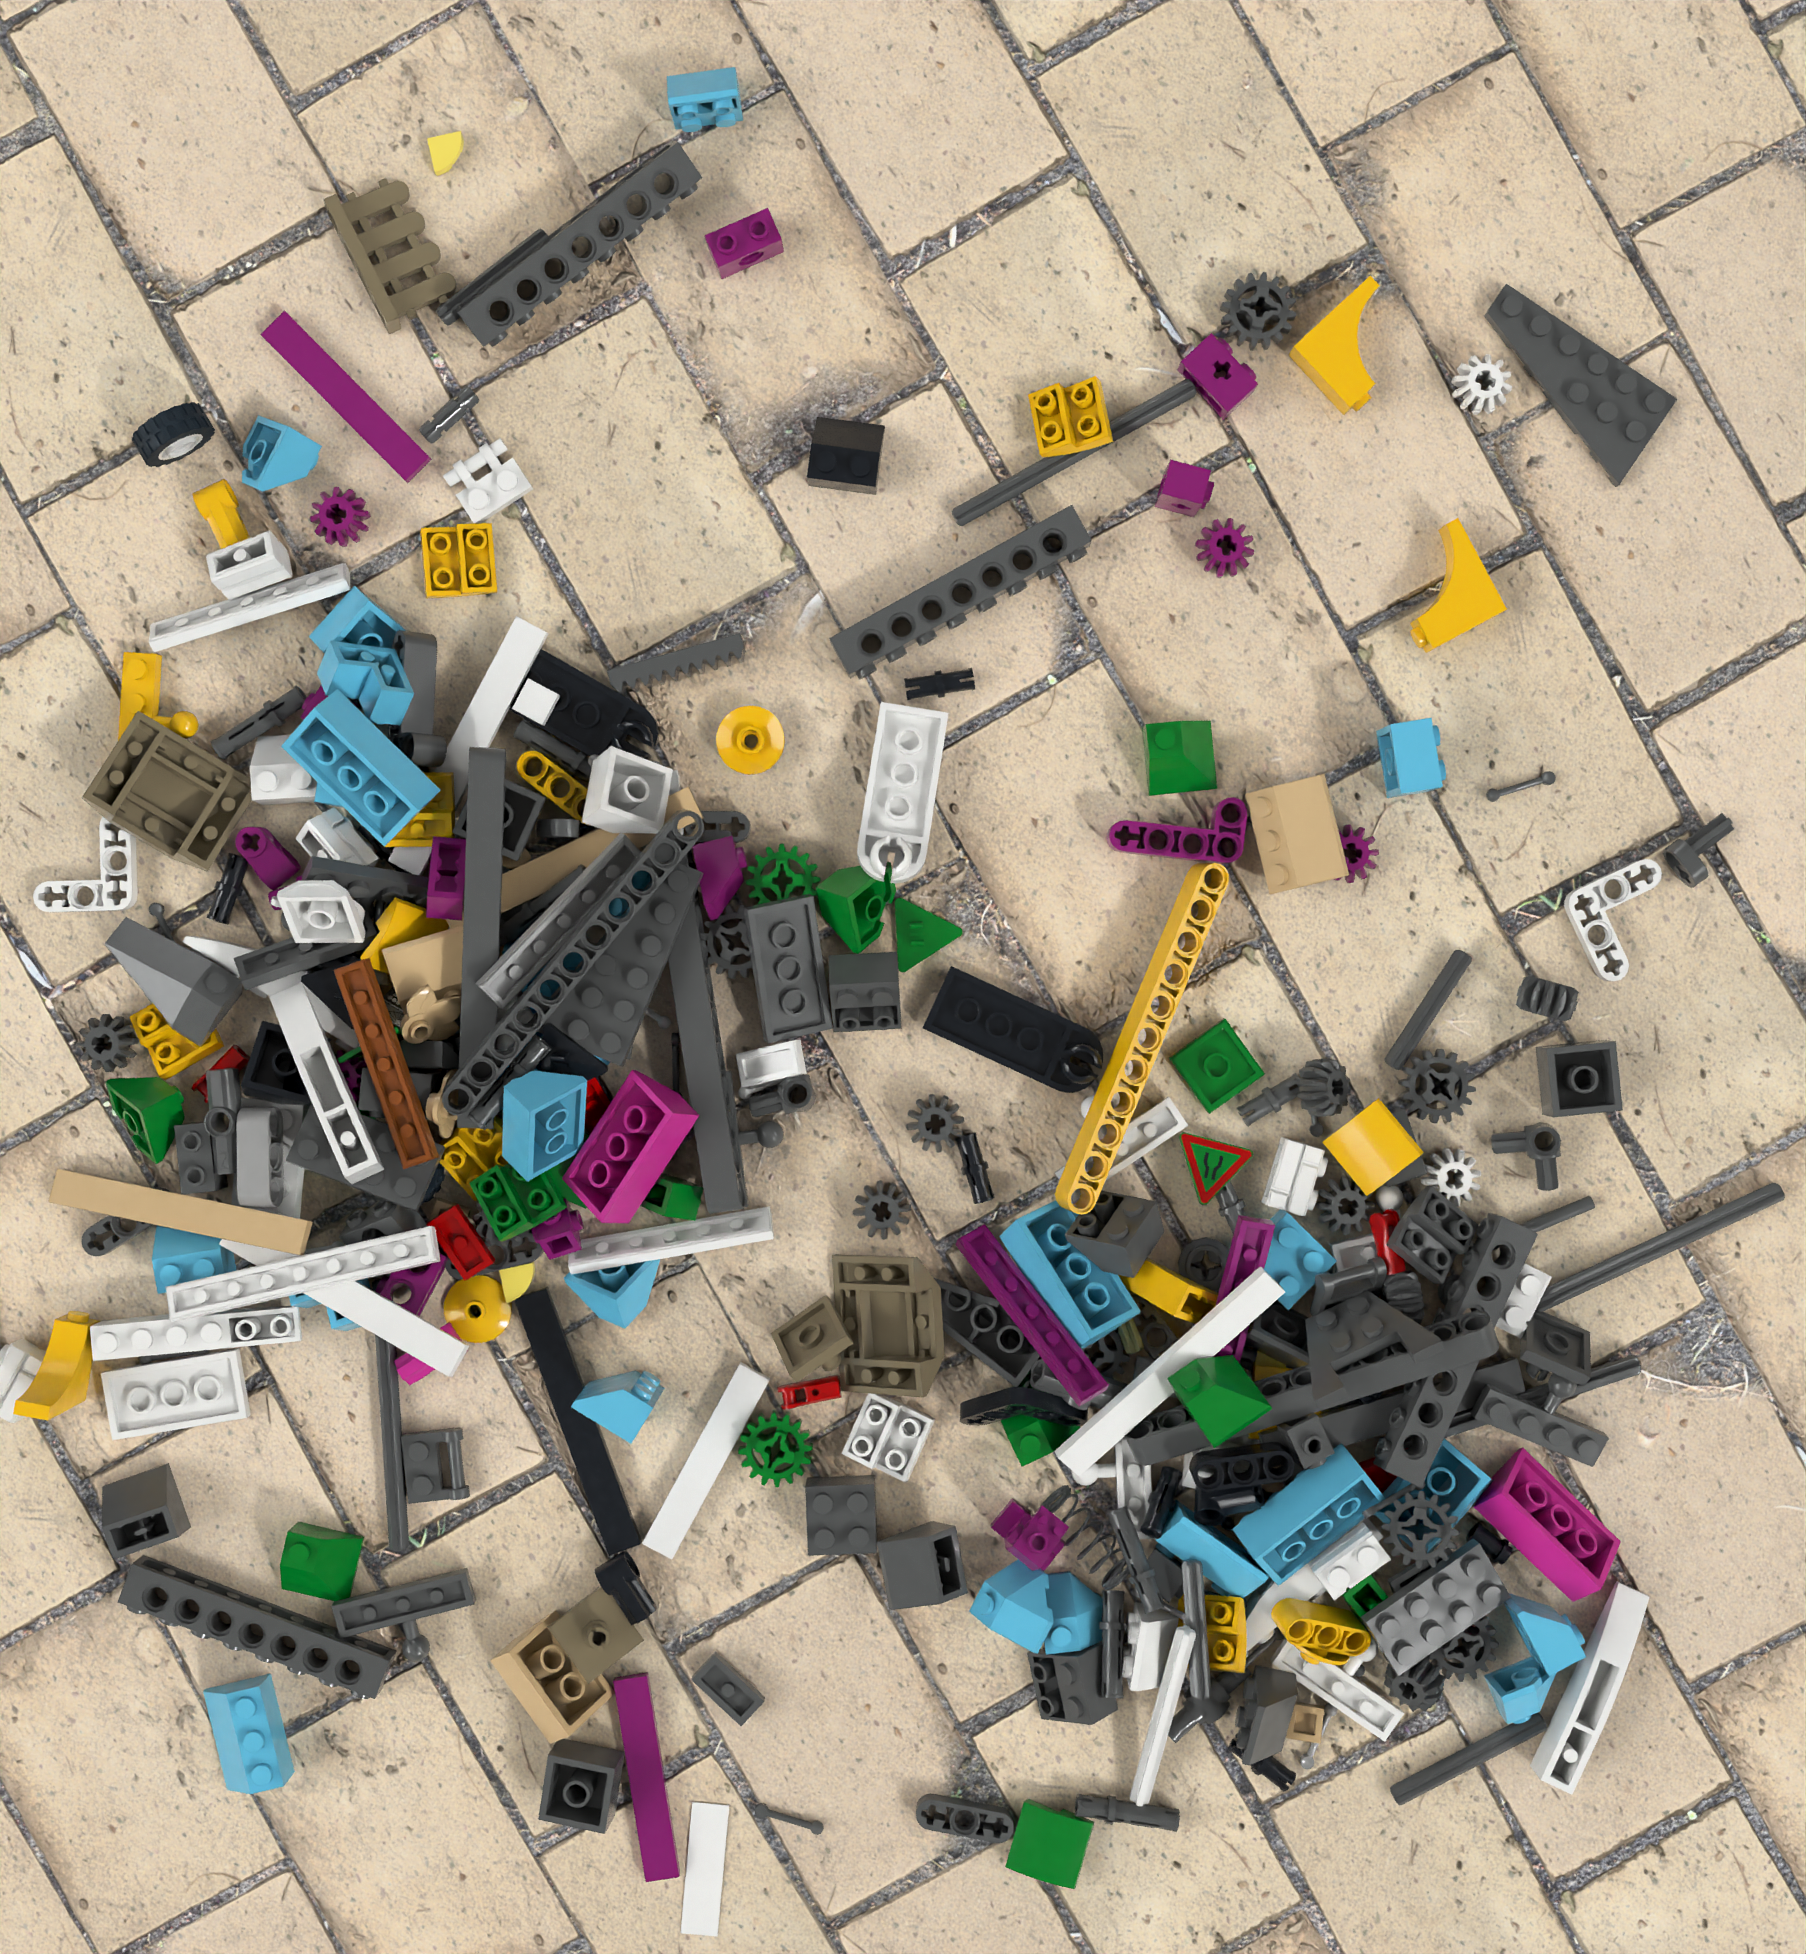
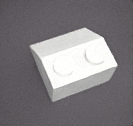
M290 735L261 736L257 738L250 764L252 801L261 805L314 802L317 781L281 747Z
M613 746L609 747L593 760L582 822L611 833L657 834L664 825L673 769Z

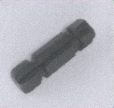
M466 386L456 394L458 398L449 400L432 416L434 419L431 422L427 420L420 427V433L428 442H436L442 436L441 432L443 430L447 432L466 414L465 410L467 408L471 410L479 402L478 396L471 388Z

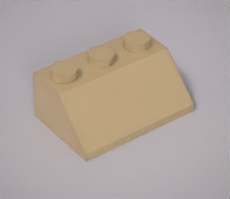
M1325 774L1245 794L1270 895L1349 875Z
M463 925L382 949L398 1002L404 1015L407 1014V1003L410 998L427 984L434 991L436 1000L461 996Z
M556 1610L512 1640L490 1660L550 1744L571 1736L615 1694V1691L602 1674L588 1684L547 1626L560 1617Z

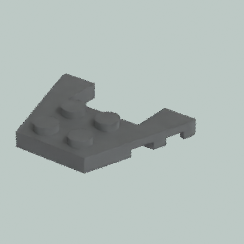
M1369 1291L1363 1292L1305 1320L1312 1392L1318 1409H1322L1348 1396L1344 1385L1335 1371L1400 1341L1415 1364L1445 1351L1442 1340L1438 1336Z

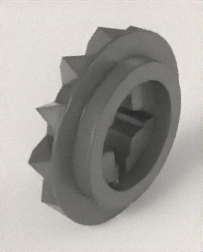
M1208 1237L1192 1240L1181 1251L1178 1261L1179 1273L1212 1291L1219 1290L1229 1250L1220 1241ZM1205 1251H1207L1208 1259L1215 1264H1220V1266L1208 1268L1204 1279L1201 1268L1191 1265V1263L1202 1261Z

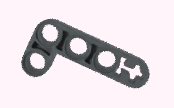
M399 630L394 636L392 649H395L413 689L414 696L401 725L388 724V739L417 767H440L446 758L447 744L443 736L433 735L437 640L432 634Z

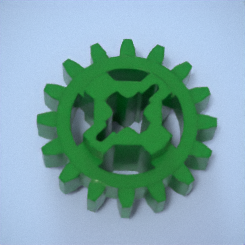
M780 844L776 853L770 847H766L768 856L763 858L756 855L755 859L759 865L757 867L749 866L747 869L754 874V879L746 880L747 885L754 886L755 888L749 894V897H759L760 901L757 905L772 902L765 896L762 888H771L777 894V901L791 898V894L798 887H805L802 895L818 896L817 891L812 888L813 884L821 882V878L812 876V872L818 866L817 864L807 865L806 862L810 857L808 853L803 854L801 857L797 856L798 847L795 845L790 852H786L785 845ZM789 859L799 863L805 874L794 873L790 869ZM776 860V868L769 875L761 876L764 868L770 862ZM782 865H784L786 876L793 879L792 884L786 886L784 898L781 887L774 884V880L781 876Z
M773 1410L770 1419H767L763 1413H760L758 1415V1425L752 1421H749L747 1424V1428L751 1433L741 1434L740 1440L747 1443V1445L740 1446L738 1449V1454L747 1455L741 1465L742 1467H752L749 1475L751 1479L758 1474L761 1475V1485L765 1486L768 1479H773L775 1487H779L782 1478H785L789 1484H792L794 1472L800 1476L805 1472L801 1463L810 1464L812 1457L805 1454V1452L813 1450V1443L805 1442V1439L810 1436L809 1429L800 1431L799 1428L802 1424L800 1418L794 1423L789 1421L790 1412H786L783 1418H778L777 1411ZM777 1427L775 1431L767 1435L760 1433L764 1429ZM788 1431L796 1438L799 1448L791 1444L787 1436ZM781 1436L780 1450L774 1456L773 1461H771V1447L777 1442L778 1437ZM753 1449H755V1452L761 1454L764 1460V1465H761L758 1462L754 1455ZM785 1462L791 1464L787 1468L775 1470L776 1466Z

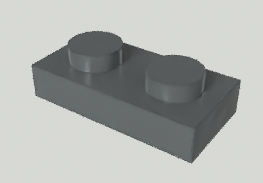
M716 1651L691 1678L704 1693L740 1726L765 1701V1697Z

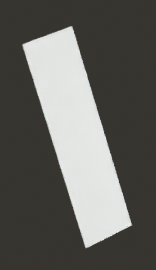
M692 1802L680 1933L718 1937L729 1805Z

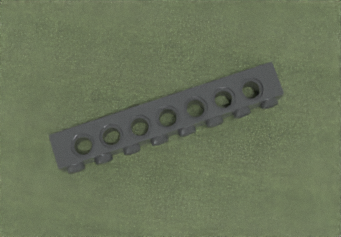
M670 141L458 305L455 311L483 347L488 343L492 347L497 345L508 335L505 331L515 322L519 326L527 322L535 314L532 309L543 301L547 305L562 294L560 288L571 280L574 284L584 278L589 273L587 267L597 259L601 263L611 257L617 251L614 246L624 238L628 242L637 237L644 230L641 226L651 217L654 220H658L671 209L669 203L678 196L681 199L690 196L698 189L696 183L703 177L679 142ZM665 173L670 180L669 188L663 193H658L654 187L655 178L659 174ZM638 194L643 202L642 208L638 213L631 214L627 209V200L630 196ZM610 215L615 220V229L611 234L603 235L599 229V223L603 217ZM578 237H585L588 241V250L582 256H575L572 251V243ZM551 258H558L561 262L560 273L554 277H548L544 271L545 263ZM524 279L532 280L534 284V291L527 298H521L517 294V286ZM498 300L504 301L507 305L505 316L500 319L492 318L489 313L491 304Z
M1070 505L829 638L830 643L850 679L856 675L859 680L874 673L877 670L875 665L887 659L891 663L906 655L905 648L917 642L919 646H923L937 637L935 632L941 628L948 626L949 630L963 624L967 621L965 615L977 609L979 613H982L997 604L996 598L1008 593L1011 597L1028 587L1026 584L1028 580L1038 576L1039 580H1042L1058 570L1057 564L1067 559L1069 563L1081 559L1088 554L1086 548L1090 547L1092 540L1073 505ZM1047 538H1056L1060 541L1062 549L1057 553H1049L1044 549L1043 541ZM1019 554L1027 555L1031 559L1032 565L1026 570H1019L1014 566L1013 558ZM996 571L1002 578L1001 583L995 587L987 586L982 579L984 573ZM959 587L967 588L971 592L972 598L967 603H958L952 597L953 591ZM928 604H936L940 607L942 614L936 620H928L923 616L922 609ZM899 620L907 621L912 627L911 632L905 637L896 636L892 632V626L895 622ZM868 637H876L881 641L882 645L878 652L870 654L862 649L863 641Z
M1488 1213L1487 1218H1484L1477 1228L1476 1235L1478 1237L1474 1246L1465 1254L1462 1261V1272L1458 1280L1450 1286L1447 1295L1449 1300L1443 1312L1439 1313L1436 1317L1434 1324L1462 1315L1465 1310L1470 1308L1471 1312L1484 1311L1488 1313L1495 1328L1538 1234L1503 1216ZM1498 1245L1500 1255L1493 1261L1491 1256L1492 1250ZM1484 1277L1486 1280L1485 1288L1478 1292L1477 1283L1480 1278ZM1480 1360L1442 1372V1381L1435 1387L1433 1385L1435 1374L1406 1383L1404 1386L1405 1395L1399 1407H1396L1390 1416L1388 1432L1375 1448L1373 1464L1414 1485L1422 1487ZM1424 1403H1427L1428 1411L1426 1415L1419 1418V1408ZM1409 1435H1413L1412 1445L1404 1450L1403 1444L1405 1439Z
M142 1555L132 1563L118 1599V1603L126 1605L127 1609L133 1613H148L158 1617L159 1621L165 1625L173 1627L179 1625L190 1629L191 1633L199 1638L208 1639L211 1637L222 1641L223 1645L228 1649L235 1651L243 1649L255 1654V1657L260 1661L267 1663L275 1661L287 1666V1669L292 1673L298 1675L309 1674L317 1677L326 1686H341L349 1689L351 1694L361 1699H375L383 1689L397 1650L357 1635L340 1639L336 1627ZM156 1587H160L166 1592L167 1600H162L157 1596ZM187 1599L194 1600L198 1604L199 1612H194L188 1607ZM219 1611L226 1612L230 1616L231 1624L221 1621ZM252 1623L258 1624L262 1628L263 1636H258L252 1632ZM282 1636H290L295 1641L296 1647H287L283 1642ZM314 1648L323 1649L327 1653L328 1659H319L315 1655ZM346 1660L355 1661L359 1665L360 1671H351L346 1665Z

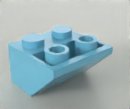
M736 67L667 76L668 104L676 130L682 129L684 132H695L702 129V126L716 124L718 127H730L735 125L736 121H743Z

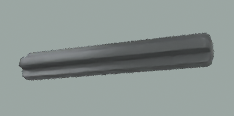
M542 229L535 231L440 305L436 312L444 324L448 326L459 319L460 316L455 311V308L548 237L546 232Z
M1455 950L1385 1057L1384 1061L1386 1064L1396 1070L1403 1068L1472 962L1470 955L1462 950Z
M1186 1560L1182 1563L1186 1625L1196 1632L1188 1662L1190 1691L1192 1697L1202 1700L1211 1696L1203 1567L1200 1561Z

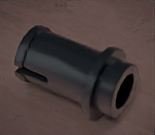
M1479 1522L1472 1526L1466 1536L1467 1542L1474 1538L1480 1543L1484 1552L1490 1556L1489 1559L1492 1563L1498 1562L1502 1565L1512 1553L1513 1548L1509 1546L1507 1539L1501 1540Z

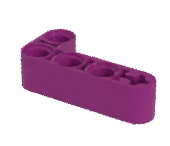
M1234 797L1218 802L1212 811L1210 829L1123 820L1110 827L1107 832V843L1111 849L1119 853L1227 864L1237 860L1242 855L1247 808L1240 799ZM1229 804L1236 808L1238 817L1234 823H1228L1223 820L1221 810L1224 805ZM1122 827L1126 828V834L1137 836L1140 834L1139 828L1144 829L1140 839L1142 849L1137 848L1139 843L1137 840H1129L1125 842L1124 846L1120 845V839L1115 838L1114 834L1120 832ZM1153 831L1163 833L1166 838V844L1161 850L1153 849L1149 844L1148 838ZM1187 835H1194L1200 841V848L1195 854L1188 853L1183 847V840ZM1224 838L1229 839L1234 845L1233 854L1228 858L1221 856L1217 850L1218 842Z

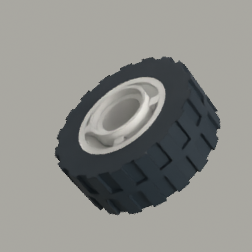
M183 403L148 419L147 422L139 426L137 431L133 433L132 441L146 465L149 467H160L183 459L185 456L200 449L211 439L215 429L199 403Z

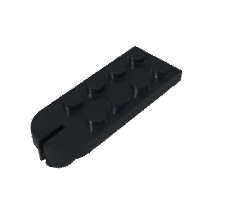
M540 649L509 708L510 711L589 756L594 754L600 755L613 746L649 760L651 755L625 741L627 736H632L654 750L659 741L657 722L648 710ZM528 678L560 695L545 726L512 709Z
M952 966L923 1026V1029L1061 1092L1074 1093L1081 1091L1091 1085L1099 1076L1069 1062L1072 1056L1102 1069L1103 1048L1099 1039L1092 1031Z

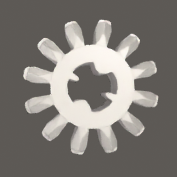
M1486 354L1481 361L1474 355L1469 358L1468 364L1461 363L1457 368L1459 375L1454 376L1451 383L1459 387L1452 393L1453 398L1463 397L1464 399L1460 405L1461 409H1465L1471 404L1473 415H1478L1482 408L1487 414H1490L1495 410V405L1502 406L1506 402L1504 394H1508L1512 390V386L1504 382L1511 376V372H1501L1499 370L1503 365V360H1498L1493 365L1491 364L1490 354ZM1478 379H1481L1482 385L1487 387L1484 391L1481 390V384L1476 382Z
M1444 1148L1442 1150V1159L1437 1154H1431L1430 1158L1434 1166L1424 1164L1430 1176L1422 1178L1421 1183L1428 1186L1432 1185L1433 1188L1450 1200L1456 1207L1460 1205V1196L1466 1201H1471L1472 1196L1468 1192L1469 1188L1474 1190L1480 1189L1479 1184L1472 1182V1178L1481 1176L1480 1170L1471 1169L1475 1165L1476 1160L1473 1157L1464 1159L1465 1152L1457 1149L1453 1155L1450 1149ZM1449 1170L1455 1172L1453 1177L1456 1181L1454 1184L1446 1182L1449 1179L1446 1174Z

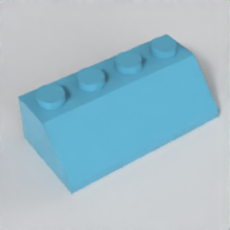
M338 689L314 707L281 746L384 847L441 791Z
M1055 1200L1016 1219L999 1237L1018 1268L1078 1346L1083 1349L1129 1321L1141 1311L1117 1274L1102 1271L1066 1240L1065 1233L1079 1214L1062 1208Z
M1342 1443L1333 1448L1335 1453L1326 1457L1327 1461L1323 1465L1298 1473L1294 1481L1281 1491L1273 1493L1267 1499L1264 1506H1261V1509L1245 1515L1239 1524L1232 1529L1253 1559L1278 1586L1365 1518L1362 1514L1363 1511L1386 1499Z

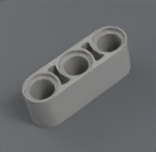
M243 1107L238 1112L236 1123L237 1196L239 1204L242 1207L277 1208L282 1203L284 1195L282 1113L277 1107Z

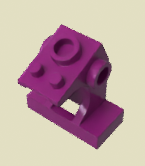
M1014 1499L1009 1501L991 1523V1528L1004 1538L1006 1550L1032 1571L1037 1569L1044 1571L1064 1547L1065 1541L1061 1538L1069 1528L1067 1524L1062 1522L1045 1506L1041 1505L1035 1514L1032 1515Z

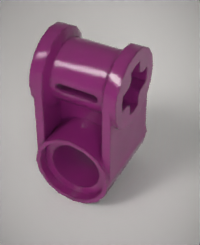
M245 827L237 834L235 839L237 850L253 867L261 881L271 890L278 889L301 869L294 856L279 843L268 829L263 827ZM251 836L260 837L257 841L259 848H251L250 845L253 843Z

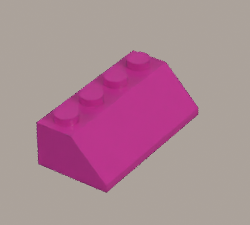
M631 1070L562 1177V1180L601 1223H629L700 1115L677 1092L637 1070Z
M1523 1447L1518 1449L1491 1477L1493 1480L1492 1484L1479 1497L1474 1508L1572 1602L1601 1590L1621 1541Z

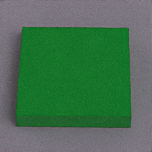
M1225 1018L1169 1057L1172 1064L1209 1114L1265 1075Z

